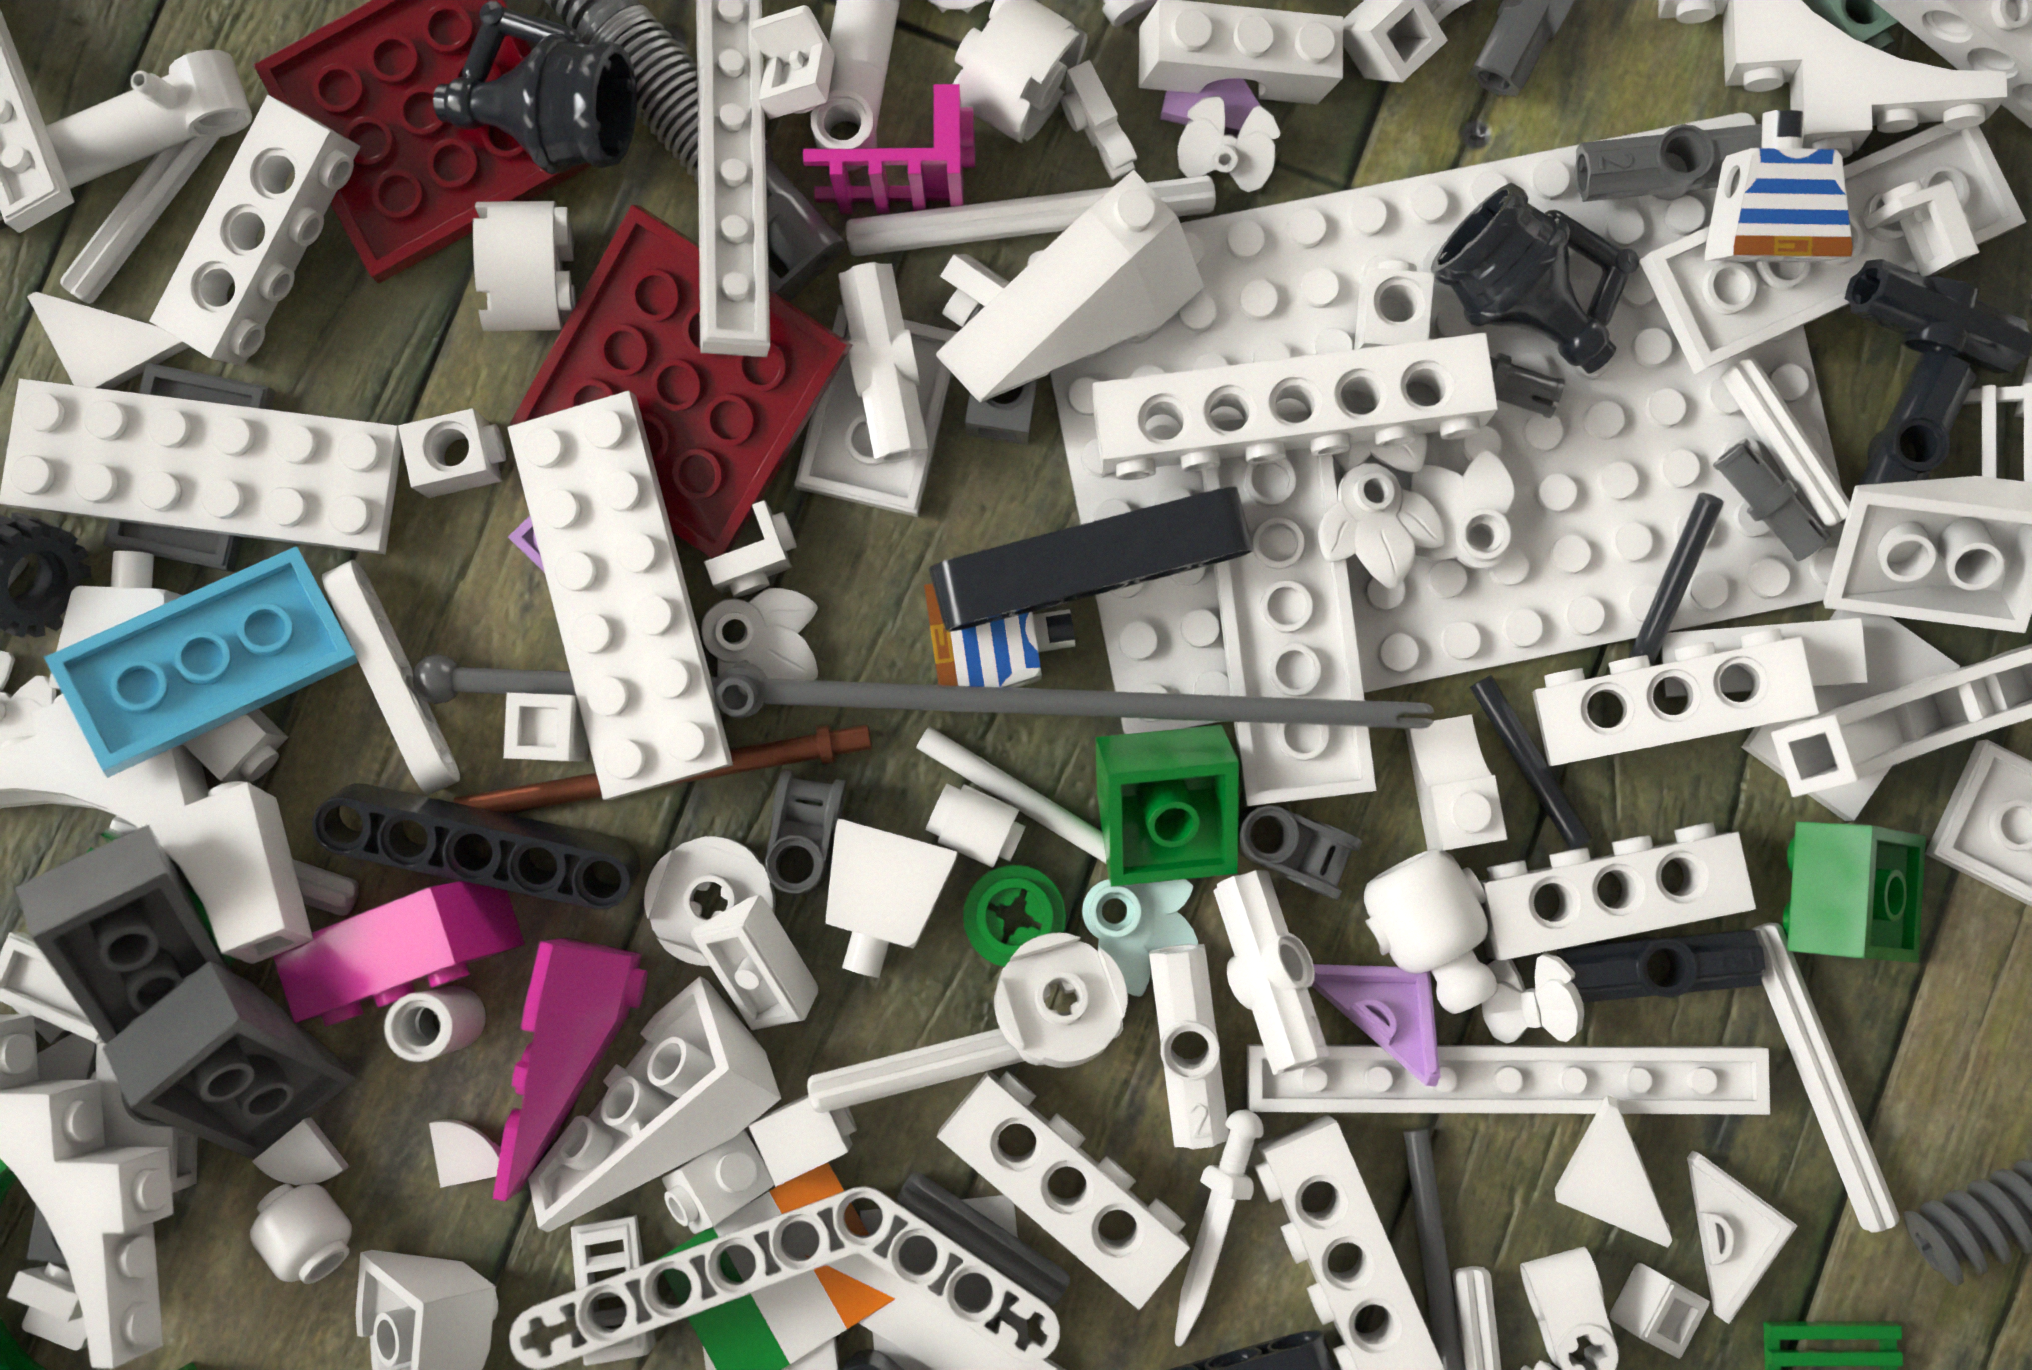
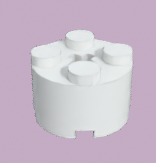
M995 0L989 14L990 21L981 32L976 28H972L960 44L955 56V62L964 68L958 74L953 84H960L961 107H973L975 116L1008 137L1022 143L1023 138L1028 141L1041 129L1064 94V91L1060 90L1059 87L1064 79L1066 70L1079 65L1086 47L1087 33L1036 0Z
M556 201L476 202L475 209L479 218H474L475 284L476 292L487 293L488 310H479L483 331L562 330L563 323H566L576 305L575 287L571 285L570 271H562V261H574L572 223H569L568 208L557 207Z

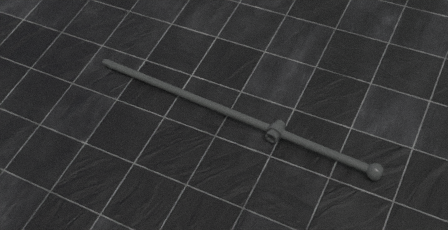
M434 654L421 659L415 666L413 673L415 692L423 701L433 704L449 702L459 692L576 696L570 671L459 667L451 657ZM749 663L735 664L721 674L720 677H710L717 705L725 714L736 718L750 717L757 713L765 704L1424 729L1431 726L1434 721L1426 718L1397 717L1399 713L1428 714L1435 712L1430 705L1416 702L768 679L763 670ZM738 685L745 689L747 695H744L739 690Z

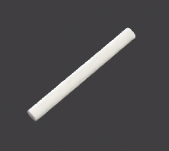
M930 726L927 728L916 746L917 749L1007 804L1020 809V812L1107 864L1102 831Z

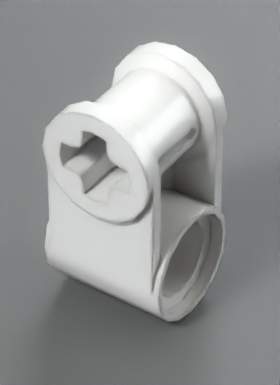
M1585 1246L1521 1263L1520 1271L1524 1288L1534 1315L1538 1320L1546 1352L1551 1361L1561 1370H1615L1618 1362L1617 1346L1604 1307L1601 1282L1594 1262ZM1583 1335L1593 1345L1584 1349L1585 1360L1578 1362L1569 1353L1578 1349L1576 1338Z

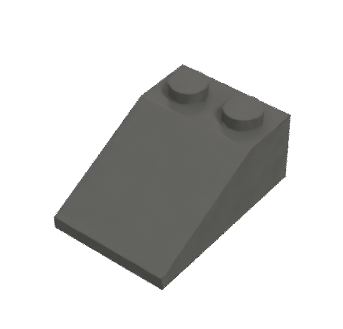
M149 824L15 887L32 940L105 1044L114 1039L134 1019L146 1013L177 988L186 977L198 971L207 962L212 961L231 971L176 868Z
M212 961L207 962L198 971L186 977L177 988L146 1013L134 1019L125 1030L102 1047L131 1109L253 1160L299 1122L309 1118L356 1079L353 1070L303 1026L299 1023H294L293 1018L254 984Z

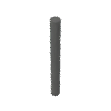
M1428 1127L1410 1128L1403 1130L1434 1346L1445 1370H1464L1430 1132Z

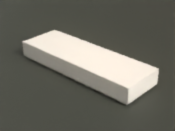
M1862 618L1667 633L1660 649L1662 665L1676 662L1675 649L1714 642L1717 654L1742 649L1741 636L1780 629L1782 640L1802 637L1813 687L1864 684L1868 682ZM1728 666L1720 676L1719 684L1723 694L1752 692L1753 681L1745 669L1738 666ZM1663 679L1664 698L1687 696V692L1681 683L1673 679Z

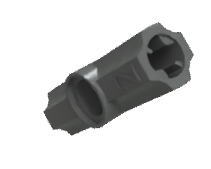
M1503 0L1496 12L1500 17L1469 74L1475 77L1480 87L1498 96L1509 95L1516 98L1538 62L1539 55L1546 42L1553 40L1575 0Z
M1681 124L1672 127L1665 134L1581 143L1576 149V164L1574 168L1576 191L1580 193L1583 202L1646 195H1652L1663 200H1673L1683 196L1687 191L1718 188L1722 163L1726 156L1751 148H1761L1762 124L1702 130L1694 125ZM1665 153H1674L1680 156L1686 164L1687 173H1681L1672 169L1667 163Z

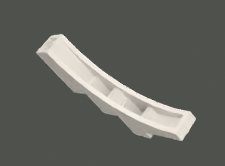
M1658 0L1659 18L1677 17V21L1681 23H1701L1712 19L1715 15L1723 14L1725 86L1744 85V89L1747 91L1763 92L1782 86L1784 82H1790L1791 110L1804 111L1803 149H1836L1842 158H1846L1853 151L1859 150L1873 130L1872 126L1877 125L1878 131L1885 133L1910 130L1916 127L1918 123L1944 121V127L1969 128L1989 119L2007 98L2006 71L1950 70L1900 59L1853 39L1813 12L1802 0Z
M2032 644L2005 651L1979 663L1914 681L1893 691L1829 708L1818 715L1810 716L1772 732L1771 735L1792 796L1795 797L1857 781L1921 754L2032 718Z
M63 694L59 695L53 704L30 712L35 736L15 737L0 745V809L40 804H60L99 809L120 816L138 828L149 824L165 852L180 866L204 904L221 953L254 964L313 941L276 797L248 782L242 781L224 783L209 791L202 762L183 744L107 778Z
M31 1014L0 1015V1159L16 1174L44 1214L67 1261L84 1315L91 1366L113 1369L163 1346L153 1222L174 1214L168 1147L105 1146L100 1080L39 1079L34 1016Z

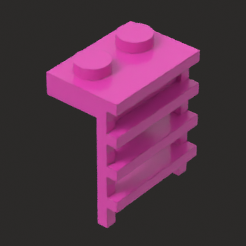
M934 84V148L803 149L804 166H829L832 186H814L815 202H837L840 214H853L852 202H875L877 214H890L889 202H912L914 211L926 210V201H950V207L962 206L963 168H975V129L973 107H961L960 84ZM869 165L871 186H851L847 166ZM885 165H908L910 186H889Z

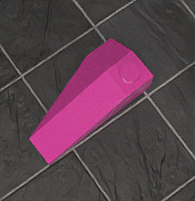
M571 937L540 942L521 1025L522 1030L534 1032L533 1041L525 1048L521 1061L519 1060L516 1063L511 1085L515 1087L517 1095L523 1096L521 1109L516 1107L512 1109L504 1127L493 1199L507 1201L521 1192L628 1017L630 1007L639 1008L644 996L648 976L646 970L639 969L642 958L641 953Z

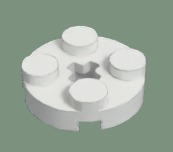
M701 837L682 843L657 862L647 881L644 895L647 919H650L652 929L659 937L657 939L664 949L687 963L710 966L690 935L693 928L709 920L700 916L702 905L693 901L696 890L707 891L712 882L722 886L721 896L728 900L726 910L747 898L762 895L772 912L775 913L776 895L773 884L769 881L765 871V865L750 848L731 839ZM715 911L711 918L724 911Z
M1051 933L1033 938L1018 948L999 976L994 996L997 1022L1008 1042L1030 1064H1045L1058 1068L1084 1064L1100 1055L1120 1029L1128 1004L1124 977L1118 965L1109 954L1101 948L1097 951L1091 945L1080 942L1081 937L1068 933ZM1059 984L1063 993H1075L1078 1002L1070 1006L1069 1015L1060 1016L1056 1010H1049L1046 1007L1044 1001L1050 996L1051 985Z

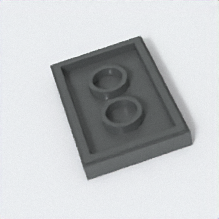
M146 363L139 394L272 410L276 391L267 386ZM109 520L103 545L112 549L150 553L157 558L234 573L242 537Z

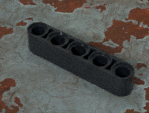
M1225 487L948 559L931 566L929 572L945 632H954L1225 562L1247 555L1255 550L1238 488Z
M354 783L343 787L316 810L312 819V831L317 842L325 850L337 855L593 909H609L617 906L626 898L640 872V858L636 849L629 842L618 837L370 784ZM340 806H348L360 814L363 821L362 831L352 830L342 822ZM413 820L420 823L428 835V844L412 842L403 830V821ZM470 833L485 837L490 842L493 856L482 858L475 855L466 843V835ZM542 847L549 850L556 859L557 869L554 871H544L537 868L531 861L529 849ZM607 861L613 864L620 872L621 882L617 884L601 882L592 870V863Z

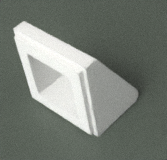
M1637 1263L1610 1312V1318L1613 1322L1640 1339L1680 1359L1710 1301L1645 1264Z

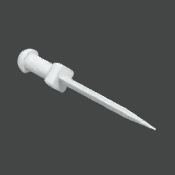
M1249 1110L1235 1111L1227 1118L1225 1125L1230 1129L1220 1164L1207 1166L1201 1176L1200 1181L1212 1189L1181 1289L1175 1331V1344L1178 1347L1185 1344L1204 1307L1236 1200H1251L1253 1194V1181L1244 1173L1254 1140L1263 1136L1264 1129L1261 1119Z

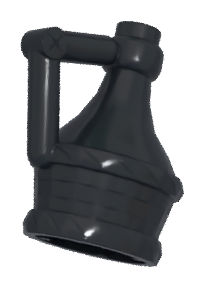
M497 1L486 2L480 9L479 15L482 24L463 67V77L453 79L450 83H441L435 89L433 105L438 119L444 123H452L460 129H477L484 124L497 127L514 137L532 157L534 163L551 175L564 173L570 170L572 166L588 162L600 169L619 164L628 152L634 134L637 115V87L634 68L628 52L620 44L611 41L601 42L592 46L582 44L578 31L569 26L505 8ZM512 36L537 44L533 51L511 71L496 80L485 82L504 37Z
M1512 182L1506 184L1488 196L1459 224L1433 259L1431 271L1438 281L1451 286L1464 307L1465 319L1470 324L1477 327L1486 324L1519 327L1543 334L1558 344V352L1570 365L1580 366L1587 374H1591L1603 367L1616 351V346L1609 339L1610 333L1606 326L1612 319L1629 275L1639 267V257L1634 250L1629 248L1622 250L1559 210H1548L1545 213L1528 203L1529 198L1523 188ZM1568 247L1600 266L1603 271L1586 314L1578 303L1570 282Z

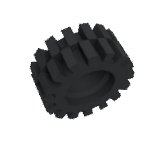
M11 513V519L0 514L1 630L18 637L25 638V634L36 638L46 636L44 626L54 631L63 627L64 622L60 615L62 613L66 614L72 590L76 586H84L79 584L80 578L91 577V566L79 562L89 557L86 549L76 544L78 538L72 533L23 513ZM35 553L38 559V570L33 583L21 595L10 597L8 581L14 566L24 556Z

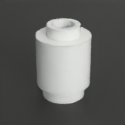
M946 784L929 819L926 831L940 836L938 839L939 844L993 868L998 856L1011 861L1026 826L1015 822L1020 809L965 784L961 790Z

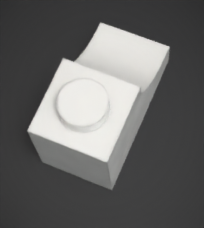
M1472 714L1436 720L1431 726L1424 729L1405 728L1427 849L1444 851L1507 840L1495 775H1491L1482 756Z

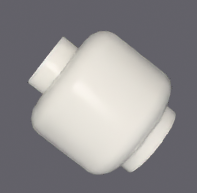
M310 1183L293 1188L291 1184H284L268 1193L258 1204L257 1210L260 1214L250 1230L251 1242L280 1280L286 1282L302 1280L304 1284L315 1283L333 1272L348 1256L349 1248L347 1243L352 1234L351 1222L322 1186Z

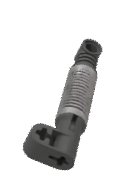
M544 0L567 23V26L578 31L582 44L592 46L601 42L611 41L620 44L628 52L634 68L637 87L636 117L643 119V125L650 127L651 133L658 135V141L665 143V149L672 151L673 158L680 159V166L687 167V174L695 175V182L699 186L697 64L693 63V58L686 55V50L680 47L676 40L671 38V34L664 30V26L657 22L656 17L638 0ZM765 140L768 249L789 271L780 280L768 266L769 290L789 303L836 260L845 246V240L773 162V149Z

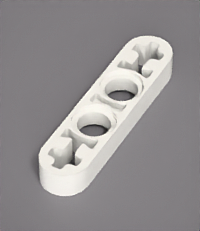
M350 560L322 574L323 585L413 778L427 795H431L458 782L460 774L454 757L428 702L423 701L414 690V672L366 573L355 560Z

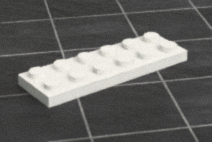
M1943 122L1843 167L1853 246L1852 257L1821 263L1705 261L1709 226L1652 251L1640 259V264L1694 375L1850 304L1849 301L1844 299L1849 280L1862 269L1868 260L1884 259L1909 271L1919 273L1900 221L1869 231L1864 221L1865 217L1884 206L1881 196L1894 188L1912 181L1921 180L1923 188L1926 189L1951 180L1963 212L1968 215L1972 222L1973 238L1977 246L2026 223L1979 125L1962 129H1950L1944 127Z
M19 379L0 490V504L17 509L386 555L402 443L399 428L396 425Z
M625 391L507 427L603 800H613L732 766L733 761L636 395L630 391Z
M1308 411L1279 414V416L1290 423H1301L1309 418ZM1242 418L1213 423L1223 431L1232 432L1242 428L1245 425V420ZM1311 448L1285 451V458L1264 464L1247 463L1246 456L1220 459L1221 465L1219 467L1202 471L1204 490L1207 492L1225 487L1238 488L1255 550L1247 555L1214 564L1230 695L1364 701L1346 559L1338 562H1326L1318 537L1322 516L1338 503L1332 455L1315 456L1312 455ZM1234 722L1245 807L1376 791L1368 727Z

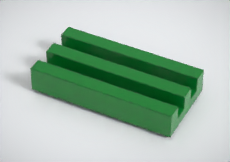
M1763 1321L1765 1370H1781V1366H1880V1370H1898V1366H1903V1353L1897 1350V1339H1902V1326L1893 1321ZM1879 1339V1350H1780V1340Z

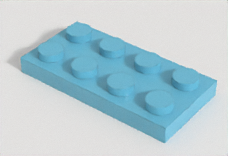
M297 546L44 657L107 778L357 663L354 650Z

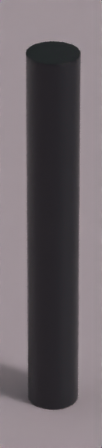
M1708 493L1698 494L1628 658L1648 655L1650 667L1654 665L1724 505V501L1719 497Z
M1489 675L1470 686V690L1568 848L1574 850L1590 841L1593 837L1493 676Z

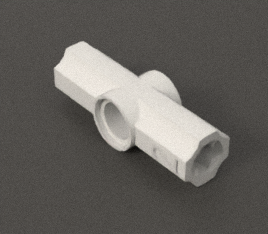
M871 262L853 266L846 272L838 274L840 280L839 287L851 340L848 342L853 344L849 351L852 374L857 396L863 397L874 459L876 463H896L915 459L922 454L929 453L928 437L916 386L920 385L910 329H904L892 264Z
M1255 870L1230 877L1218 883L1217 888L1213 891L1235 955L1230 958L1227 964L1229 985L1238 1001L1247 1009L1253 1011L1273 1075L1287 1074L1326 1061L1325 1058L1330 1055L1307 989L1314 981L1315 970L1313 961L1302 941L1294 934L1288 932L1269 872L1266 870Z
M1181 944L1149 951L1174 1146L1190 1149L1214 1147L1227 1141L1229 1128L1225 1125L1228 1117L1205 944ZM1195 1031L1203 1035L1208 1042V1046L1205 1052L1198 1058L1184 1059L1172 1050L1171 1044L1174 1038L1182 1032Z

